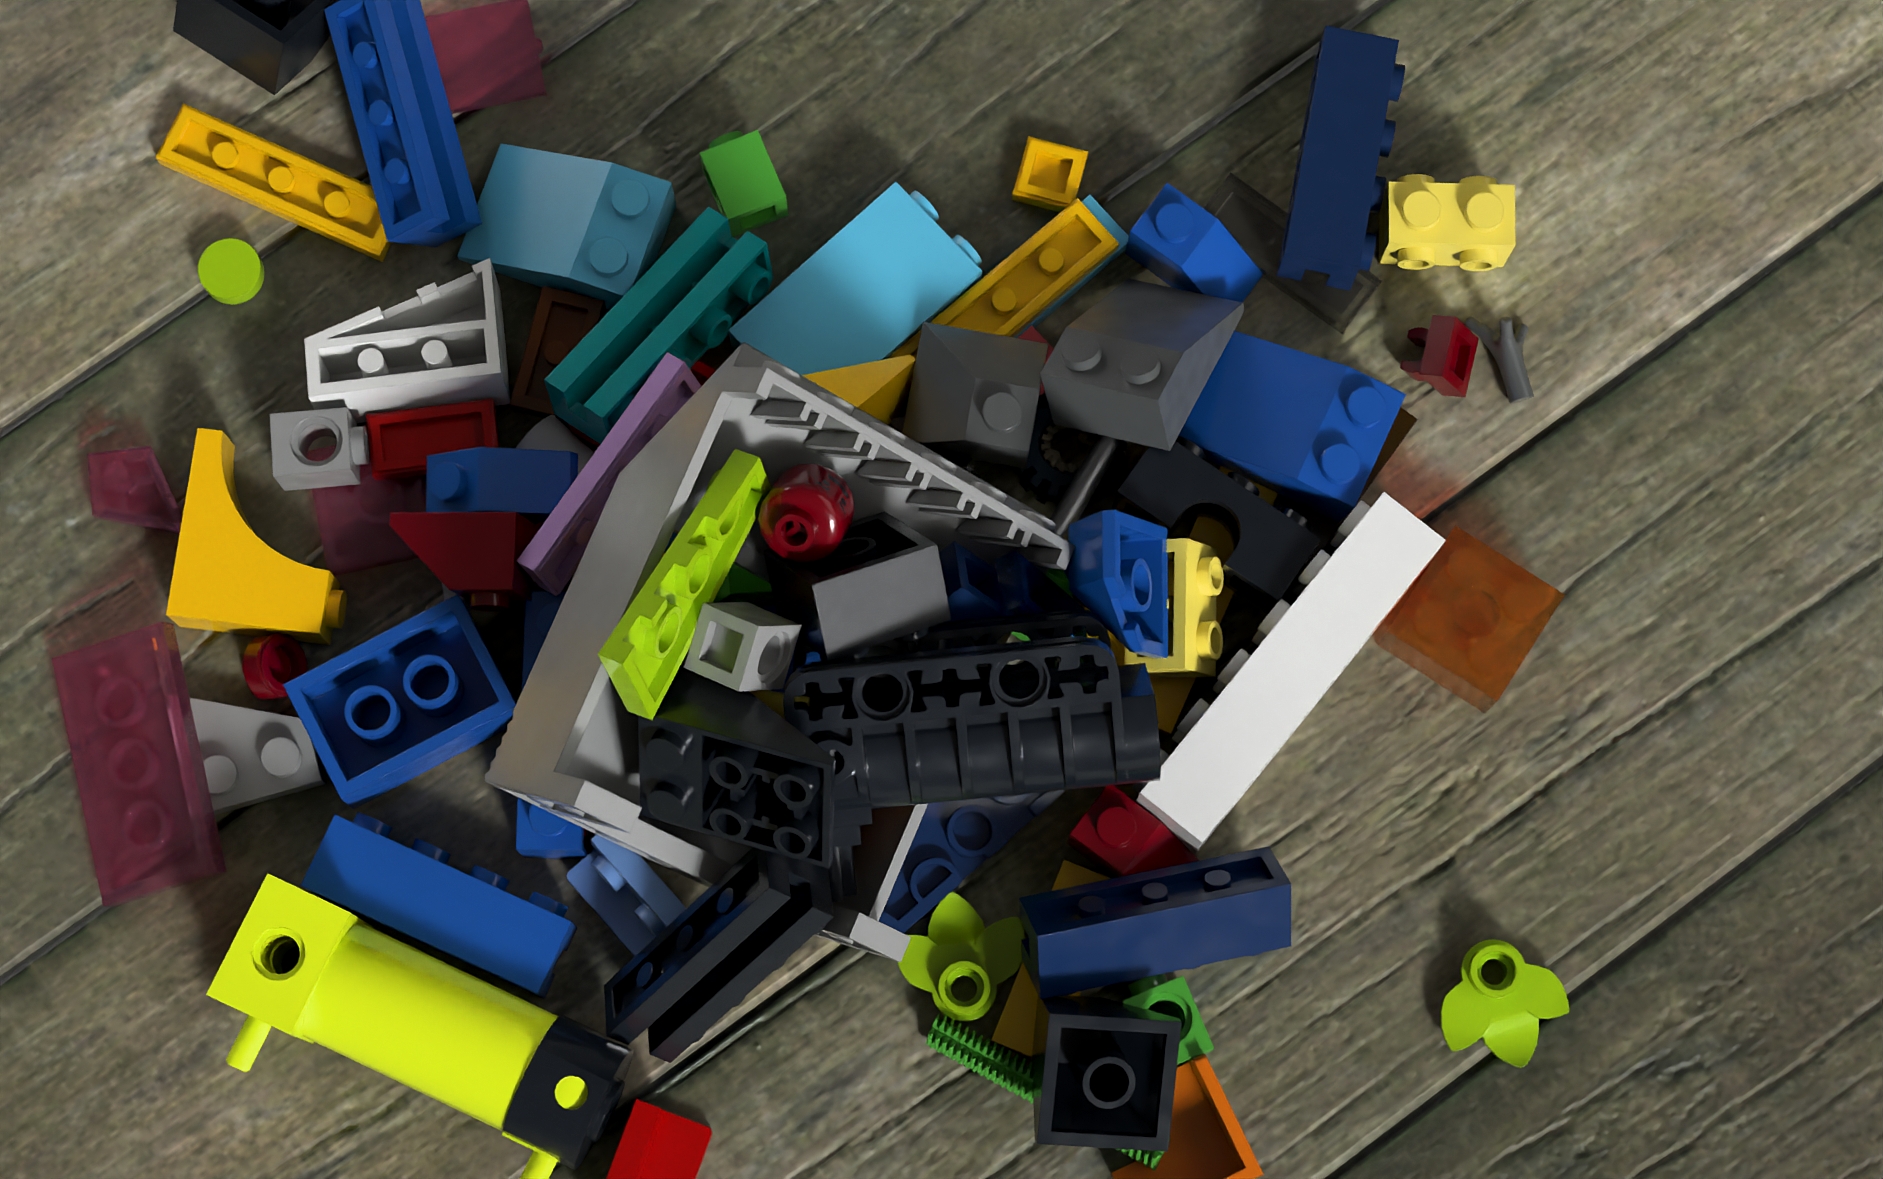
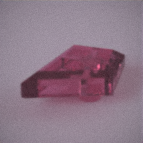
M151 446L87 454L92 515L95 518L180 534L183 513Z

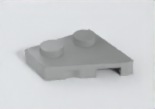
M178 695L167 697L195 814L200 819L326 784L319 755L300 718Z

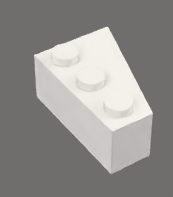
M489 258L472 265L473 272L437 287L435 282L417 289L418 296L382 312L378 306L305 338L308 397L314 410L347 407L355 421L363 423L367 422V414L485 399H493L495 406L510 404L501 291L491 259Z

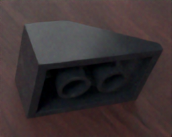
M177 0L173 31L271 94L276 95L312 62L329 39L331 33L324 9L340 0Z

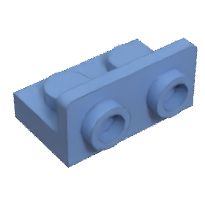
M595 835L591 839L594 850L567 873V880L635 957L687 908L639 854L599 835Z

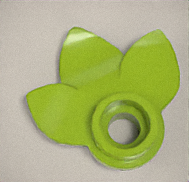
M950 892L939 902L934 910L928 926V936L908 935L911 939L901 962H898V966L905 979L911 985L932 993L936 1007L943 1015H947V1018L958 1022L974 1021L984 1016L992 1007L996 998L997 985L1006 981L1018 971L1022 962L1021 939H1025L1024 928L1019 917L1005 918L985 928L983 920L974 908L957 893ZM968 978L975 983L977 993L973 999L962 1002L953 996L951 987L957 979Z
M1496 939L1485 940L1471 947L1463 957L1460 967L1461 982L1446 994L1442 1002L1440 1011L1441 1030L1448 1048L1453 1052L1465 1049L1482 1038L1485 1046L1499 1059L1515 1067L1522 1068L1528 1064L1537 1046L1539 1019H1551L1568 1014L1569 1003L1561 981L1553 972L1547 968L1526 964L1520 952L1505 941ZM1486 961H1495L1502 967L1503 978L1498 985H1491L1483 979L1481 968Z

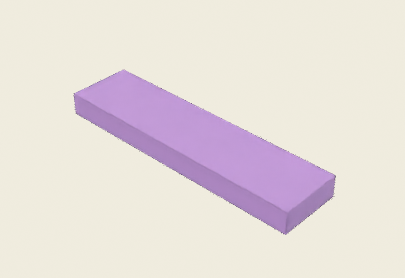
M668 352L665 354L518 558L517 562L536 584L554 596L560 594L576 572L619 473L701 387L689 367L681 359Z

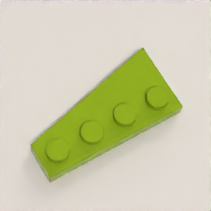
M734 449L722 469H718L713 474L706 493L597 654L627 711L653 720L690 648L703 603H713L760 511L763 499L771 488L760 457Z

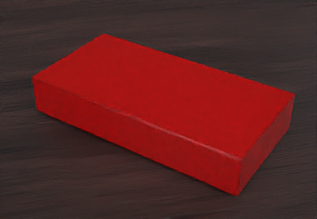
M493 399L366 415L372 476L375 481L427 475V455L476 447L500 448L496 406Z

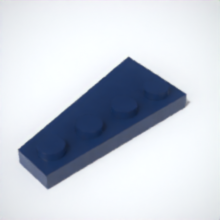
M1065 790L928 803L879 922L901 933L906 932L961 884L962 880L979 865L993 856L1034 817H1037L1056 801L1057 797Z

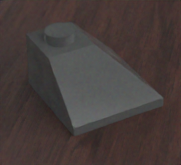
M923 322L902 434L935 453L1026 469L1042 384L1040 373L1045 366L1049 344Z

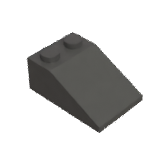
M1128 278L1066 327L1043 367L1040 375L1053 423L1170 451L1245 312L1243 302Z

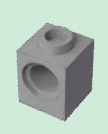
M347 407L270 414L273 477L284 491L361 484L360 465L369 464L370 461L368 433L366 426H357V422ZM325 436L337 439L336 449L329 458L323 461L307 459L308 448L313 441Z
M749 602L703 603L684 668L738 692L783 689L802 625Z

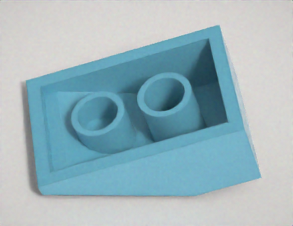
M500 144L477 204L482 224L466 232L458 253V259L475 265L490 258L494 272L539 287L546 286L604 300L606 309L611 310L656 262L676 208L672 183L612 162Z

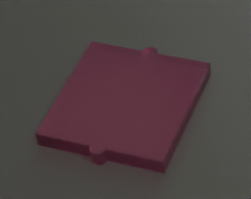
M508 0L425 17L452 114L547 96L539 54L543 52L544 47L542 41L535 38L528 0Z

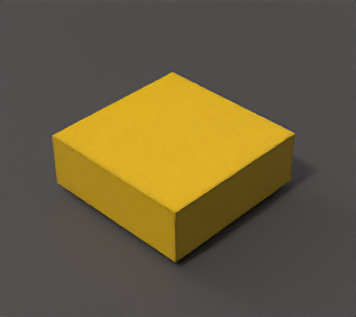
M1028 136L1012 200L1056 212L1063 211L1077 198L1088 158V151Z

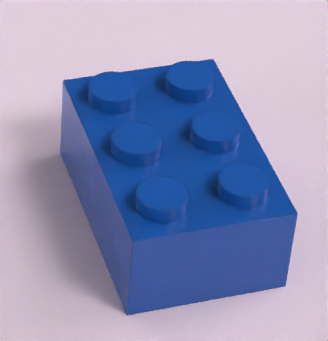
M458 594L283 684L340 798L352 809H356L506 730L507 724L513 720V710L517 704L469 609Z

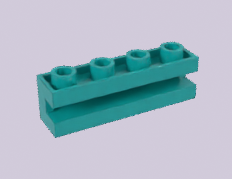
M708 207L544 379L554 414L601 444L667 352L684 361L691 370L694 363L709 347L714 348L726 338L733 321L749 304L754 305L765 296L773 279L767 242L749 231H746L739 240H736L731 236L728 218Z

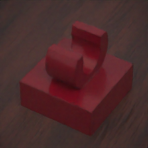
M1432 315L1429 330L1423 327L1408 330L1407 338L1416 346L1425 347L1423 358L1416 362L1409 360L1401 361L1400 368L1414 380L1427 381L1443 396L1466 397L1479 338L1456 316Z

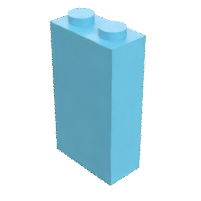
M895 182L728 330L731 347L736 350L745 342L800 375L889 359L896 350L922 329L923 322L930 323L981 280L982 270L978 266L982 263V260L976 250L962 236L957 234L951 239L936 223L939 219L937 211L921 193L914 190L909 195Z

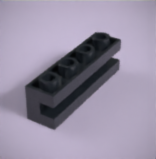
M751 848L604 985L606 1037L629 1045L648 1028L649 1054L669 1063L675 1060L692 1043L699 1041L706 1031L730 1009L738 1006L745 999L746 995L767 976L781 968L786 960L814 934L821 932L827 926L828 922L834 917L828 868L758 848Z

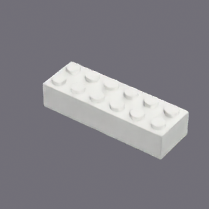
M1385 492L1382 493L1372 507L1362 500L1357 504L1337 530L1339 532L1330 543L1337 549L1335 553L1330 556L1321 549L1299 576L1298 583L1292 589L1291 593L1297 597L1292 606L1281 599L1258 627L1259 631L1251 640L1258 646L1254 653L1250 655L1241 648L1218 676V681L1212 690L1219 696L1211 706L1200 698L1177 727L1178 731L1172 737L1179 744L1170 756L1160 748V781L1140 782L1133 785L1132 789L1139 794L1136 803L1160 820L1194 855L1413 585L1446 541Z

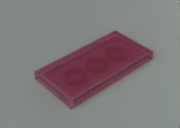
M161 621L52 658L103 906L116 907L227 872L174 624Z

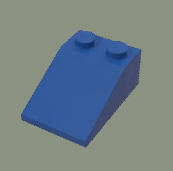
M1234 331L1178 436L1195 443L1204 451L1208 460L1339 523L1355 508L1406 394L1349 366Z

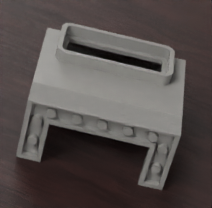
M745 342L734 351L619 473L513 710V720L507 724V732L502 736V744L496 749V757L490 762L491 769L485 774V782L708 888L753 847L640 815L642 807H640L638 715L627 711L597 654L660 562L672 533L678 534L706 493L711 477L718 469H722L734 449L760 457L771 487L784 471L798 464L815 463L832 469L845 480L852 491L855 506L852 522L885 511L937 544L938 552L942 551L953 541L957 542L1000 572L1007 616L1028 566L1066 570L1075 549V545L1053 533L1056 524L1049 518ZM758 513L733 564L770 583L764 550L770 547L761 535ZM984 635L975 641V646H982L984 644ZM907 643L910 653L918 652L917 643ZM878 645L871 647L863 657L897 654V652L888 646ZM687 652L685 658L683 659V661H682V663H681V666H684V665H685L688 652ZM987 663L977 664L978 668L986 667ZM921 670L910 671V674L921 673ZM879 673L873 676L884 678L890 676V674ZM853 677L843 678V681L853 680ZM928 804L872 809L873 824L861 825V845L852 846L857 894L855 896H845L844 901L833 902L834 917L821 932L814 934V936L901 962L911 937L879 922V919Z

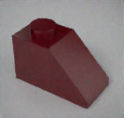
M390 512V526L450 591L470 601V608L481 611H507L510 608V601H531L532 578L519 565L517 560L533 539L535 524L519 513Z
M1114 785L1105 787L1071 831L1067 840L1069 846L1111 878L1200 861L1160 820Z

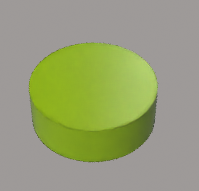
M226 238L212 243L202 253L198 263V276L201 284L212 298L224 304L235 305L250 300L258 293L264 281V266L256 251L248 243L239 239Z

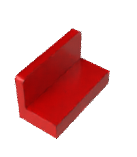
M636 1099L606 1179H696L713 1134L712 1129Z

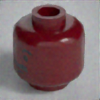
M815 463L798 464L784 471L763 499L758 516L761 535L768 546L782 558L797 563L819 561L832 554L850 528L855 512L853 494L845 480L832 469Z

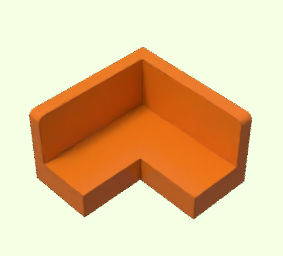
M1205 1053L1177 1067L1170 1129L1171 1139L1168 1152L1165 1151L1156 1170L1153 1171L1151 1165L1146 1167L1143 1162L1135 1161L1110 1173L1112 1179H1255L1264 1175Z

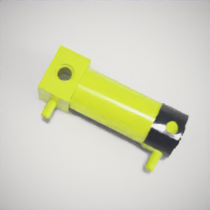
M267 873L206 995L248 1015L226 1058L228 1065L243 1072L249 1071L273 1026L312 1044L316 1042L503 1131V1136L533 1150L520 1179H549L557 1162L574 1170L582 1164L594 1142H597L603 1134L616 1109L625 1086L624 1080L633 1058L634 1048L606 1037V1035L569 1017L554 1015L371 928V925L351 912ZM299 946L300 957L298 963L291 971L283 974L282 960L288 950Z

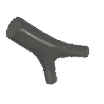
M1473 317L1467 318L1464 325L1481 338L1498 364L1509 403H1516L1534 397L1522 354L1524 339L1528 332L1527 325L1518 324L1515 331H1513L1512 319L1510 317H1502L1499 321V336L1484 323L1479 322Z

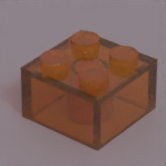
M1455 525L1377 645L1481 712L1486 713L1503 694L1565 594Z

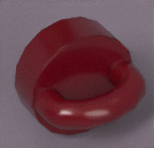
M275 633L251 640L243 655L242 669L247 686L254 696L260 699H274L288 696L283 684L306 673L307 661L298 641L290 635Z

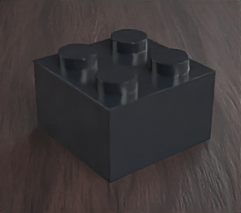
M885 511L853 521L841 543L832 554L816 562L797 563L782 558L771 548L764 550L777 615L801 624L798 638L828 661L860 658L868 653V647L892 639L896 641L918 639L928 634L931 626L952 620L937 544Z

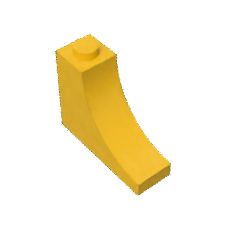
M197 428L166 615L179 627L260 637L282 633L290 635L296 641L330 645L333 628L341 629L344 623L347 606L346 591L339 590L340 583L329 570L313 568L281 555L257 537L243 513L236 492L234 480L235 445L223 431Z

